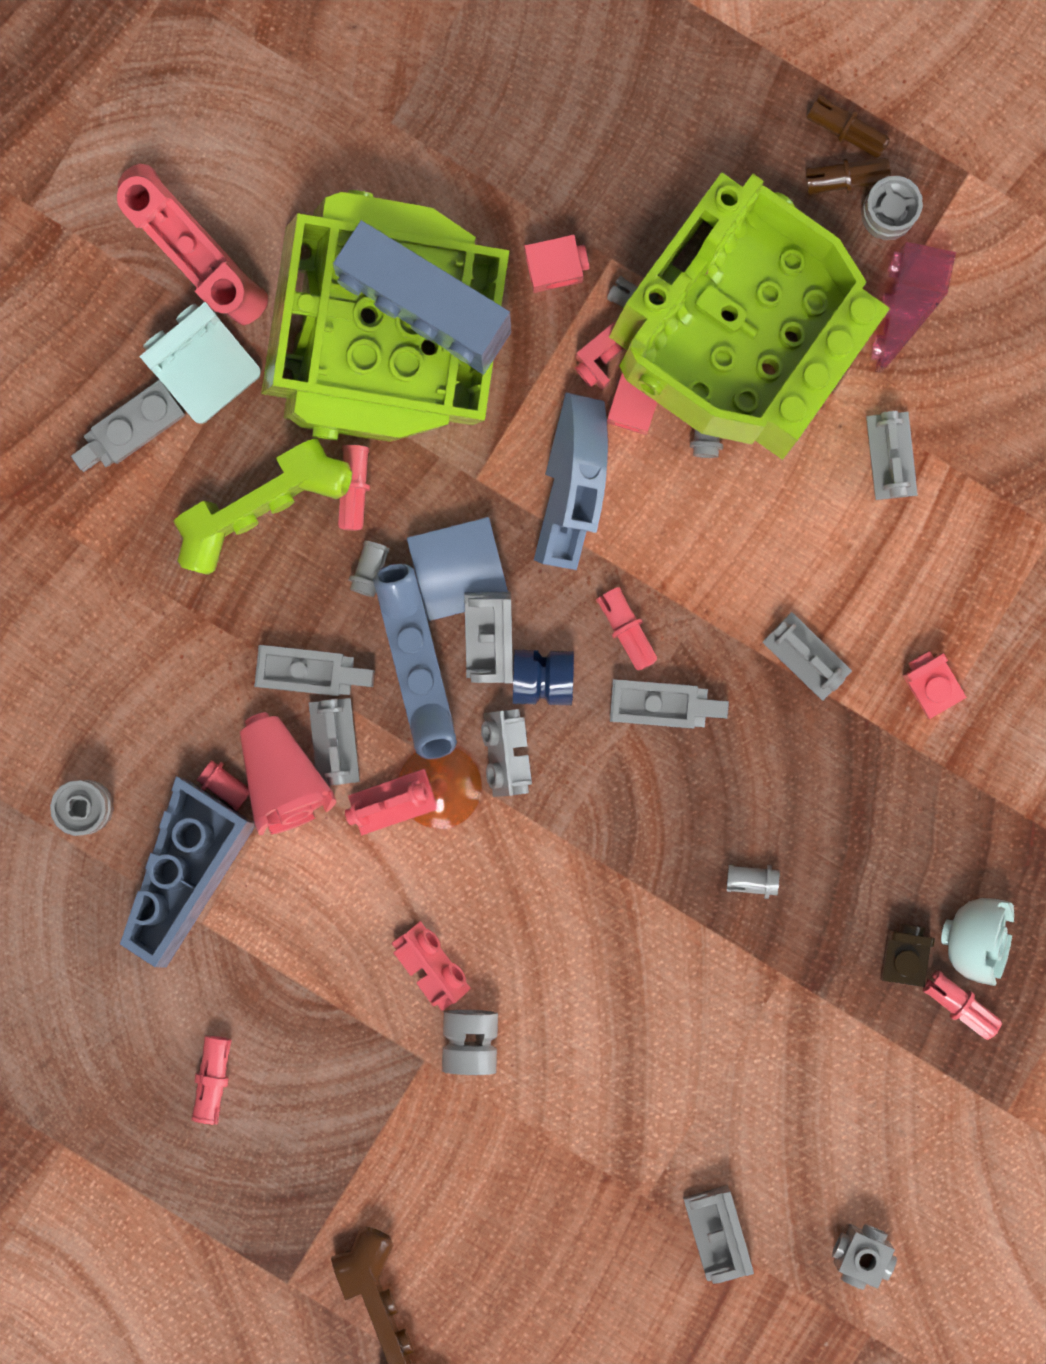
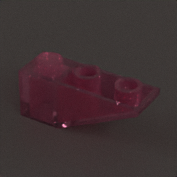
M906 242L902 246L900 253L893 252L888 271V277L895 278L892 293H885L882 303L890 309L883 318L886 319L883 335L876 334L871 352V359L877 360L875 372L882 373L948 294L956 252Z

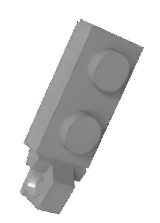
M158 380L93 426L91 431L84 435L88 444L71 457L83 472L99 461L106 468L113 463L118 464L178 422L185 414L164 384Z
M259 645L254 687L340 696V694L350 695L351 685L373 687L375 670L353 668L354 657H346L340 653Z
M613 679L610 722L694 729V727H705L706 717L727 719L729 701L707 700L708 689H699L698 686Z

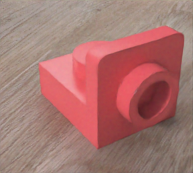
M616 321L576 353L575 359L579 365L575 367V370L589 387L596 383L603 390L609 385V378L596 363L601 360L606 365L624 350L623 347L609 338Z
M931 651L910 661L908 665L911 671L902 675L928 719L967 698L946 663L948 659L945 654L942 653L933 657Z

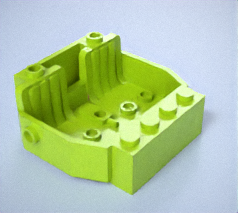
M721 172L629 298L609 338L627 350L619 365L626 381L701 434L747 444H753L756 441L783 460L890 308L862 289L866 284V280L838 237L795 208L793 202L787 196L779 192H772L767 187L762 186L764 181L755 174H752L742 187ZM703 221H705L713 229L705 239L694 260L686 271L682 272L672 264ZM650 294H660L663 297L664 303L661 305L651 303L649 300ZM721 312H731L735 320L731 322L724 320ZM785 332L795 333L798 341H789L785 336ZM762 365H772L775 369V374H766L762 369Z
M348 190V193L339 192L325 197L314 210L313 216L297 213L285 228L261 394L286 398L284 418L291 419L299 427L313 429V437L328 440H338V434L391 442L448 425L449 422L475 425L485 421L493 362L483 375L434 341H431L435 345L434 354H424L421 344L427 339L416 333L409 324L399 317L392 318L380 311L374 305L375 301L362 292L357 296L343 288L337 282L339 277L335 274L333 262L362 220L501 306L509 250L475 245V236L434 208L375 198L372 193L365 191ZM302 245H306L311 252L310 257L306 260L300 259ZM298 272L304 273L302 292L295 291ZM369 308L374 311L375 321L373 323H366L362 320V309ZM291 315H303L302 329L295 337L293 354H288L286 349ZM284 369L291 372L292 380L282 378Z

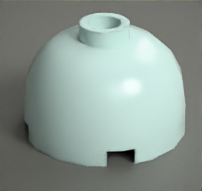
M991 898L972 900L957 911L954 920L947 919L945 921L941 942L943 945H948L949 960L953 967L965 978L992 986L997 984L995 978L1001 979L1012 941V935L1007 934V927H1005L1006 921L1014 922V905L1011 902Z

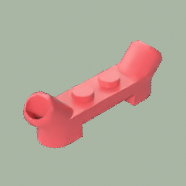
M145 164L133 165L127 169L118 180L117 202L123 214L136 228H142L196 286L195 292L215 312L225 313L238 324L244 326L257 320L267 308V292L238 267L162 184L155 169Z

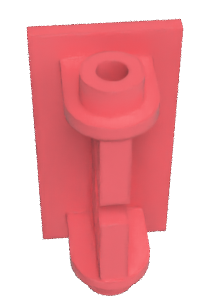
M422 769L348 795L351 808L345 810V816L351 826L358 825L362 836L437 810L438 806L426 771Z
M421 921L391 943L396 949L393 954L398 958L410 976L421 968L426 972L427 975L417 981L416 984L433 1007L438 1005L440 1010L443 1011L451 1004H455L471 989L466 982L465 974L461 968L449 960L441 949L438 937L431 930L426 929Z

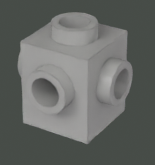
M850 1224L846 1234L841 1233L832 1252V1257L835 1258L834 1265L839 1272L843 1273L841 1280L862 1290L865 1289L866 1284L878 1289L882 1279L888 1281L897 1262V1257L893 1256L895 1249L886 1240L888 1234L868 1224H864L863 1229ZM869 1253L873 1257L866 1268L859 1264V1260L863 1254Z

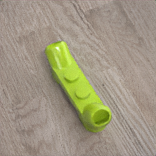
M311 439L276 458L284 472L283 474L227 507L219 510L216 503L202 501L173 521L183 538L177 559L181 568L209 575L216 570L223 541L227 535L234 531L236 535L251 530L259 524L258 517L270 510L272 514L285 510L294 504L293 497L304 490L334 499L343 497L348 492L352 480V471L349 464L327 457L319 440Z

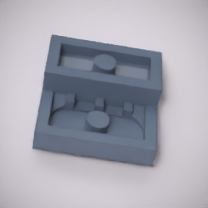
M489 517L407 538L428 621L464 613V593L508 592Z

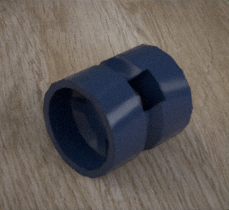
M514 649L513 704L536 705L540 698H543L547 701L548 705L572 706L574 651H550L546 657H542L538 650Z

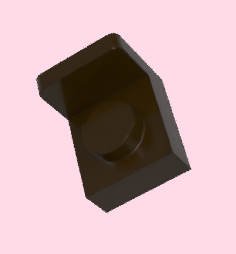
M900 923L899 931L888 929L881 972L882 981L919 987L925 986L930 947H934L935 938L925 935V927Z

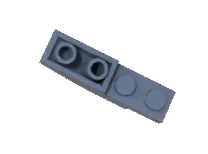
M567 392L565 394L545 475L553 477L554 481L534 556V561L541 564L577 570L586 532L597 533L604 498L608 460L607 417L605 402L602 400Z

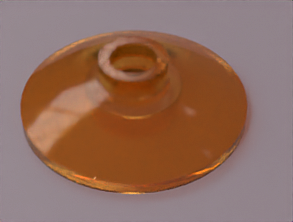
M455 748L449 755L441 758L425 759L416 752L408 758L400 771L399 778L425 769L430 786L435 779H443L448 786L446 793L443 795L433 793L438 806L437 810L412 818L413 820L429 828L445 829L454 827L471 816L480 801L482 781L476 764L466 753Z

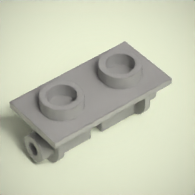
M898 411L882 412L881 415L866 416L875 500L918 496L909 412L898 413Z
M792 612L762 642L822 701L832 691L834 692L852 672Z
M351 698L310 702V721L317 771L329 786L360 782Z
M519 709L484 713L485 722H483L481 727V735L484 745L488 748L489 764L486 768V779L489 787L492 789L493 797L529 793L528 785L532 784L529 755L514 756L513 748L528 746L525 717H520Z

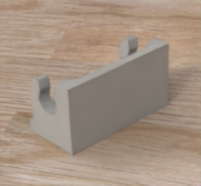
M511 592L464 593L466 678H471L473 683H513Z
M728 1185L684 1197V1203L707 1281L712 1280V1283L716 1284L754 1274Z

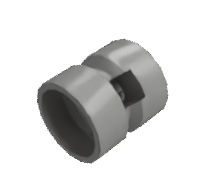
M888 176L879 180L868 193L861 208V218L866 230L874 237L882 240H896L904 236L921 214L923 208L922 195L918 187L910 179L901 176Z
M93 780L70 781L60 786L53 795L50 804L51 817L56 826L64 833L74 836L92 834L103 829L111 820L114 811L113 798L108 789L99 782Z
M485 1010L444 1011L443 1036L449 1039V1044L443 1047L442 1072L460 1075L496 1074L497 1048L491 1045V1041L497 1038L498 1012ZM466 1034H475L476 1042H464Z

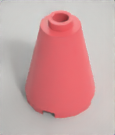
M263 712L248 718L244 722L246 727L240 731V739L254 825L259 835H263L267 827L271 835L294 829L314 820L313 811L322 805L325 812L335 806L337 802L333 791L278 716L269 717L267 712Z

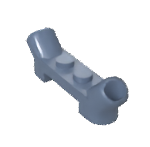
M402 563L390 564L376 572L373 583L411 729L416 753L422 758H441L455 750L457 740L415 571L411 566Z

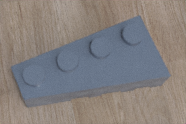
M362 220L333 262L335 274L339 277L337 282L343 288L357 296L362 292L375 301L374 305L380 311L392 318L399 317L409 324L420 336L436 342L453 356L483 375L511 334L510 311Z
M177 776L171 790L173 793L167 811H164L159 826L161 829L153 853H150L145 867L147 870L141 889L137 891L120 942L121 946L150 965L160 968H167L255 828L253 821L205 790L203 791L188 779Z

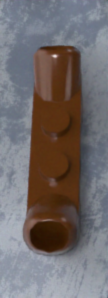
M371 1227L363 1228L358 1231L350 1250L331 1257L334 1273L345 1300L360 1294L362 1295L388 1364H411L408 1356L414 1353L411 1340L406 1329L398 1330L393 1315L398 1313L395 1299L390 1289L383 1291L379 1281L394 1246L392 1239L389 1235Z

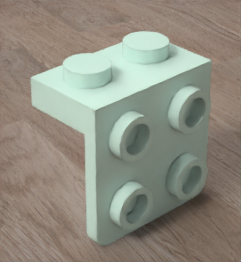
M206 302L200 307L192 304L176 318L179 324L167 334L160 331L151 337L143 346L146 351L139 356L198 424L207 422L261 375L259 366Z

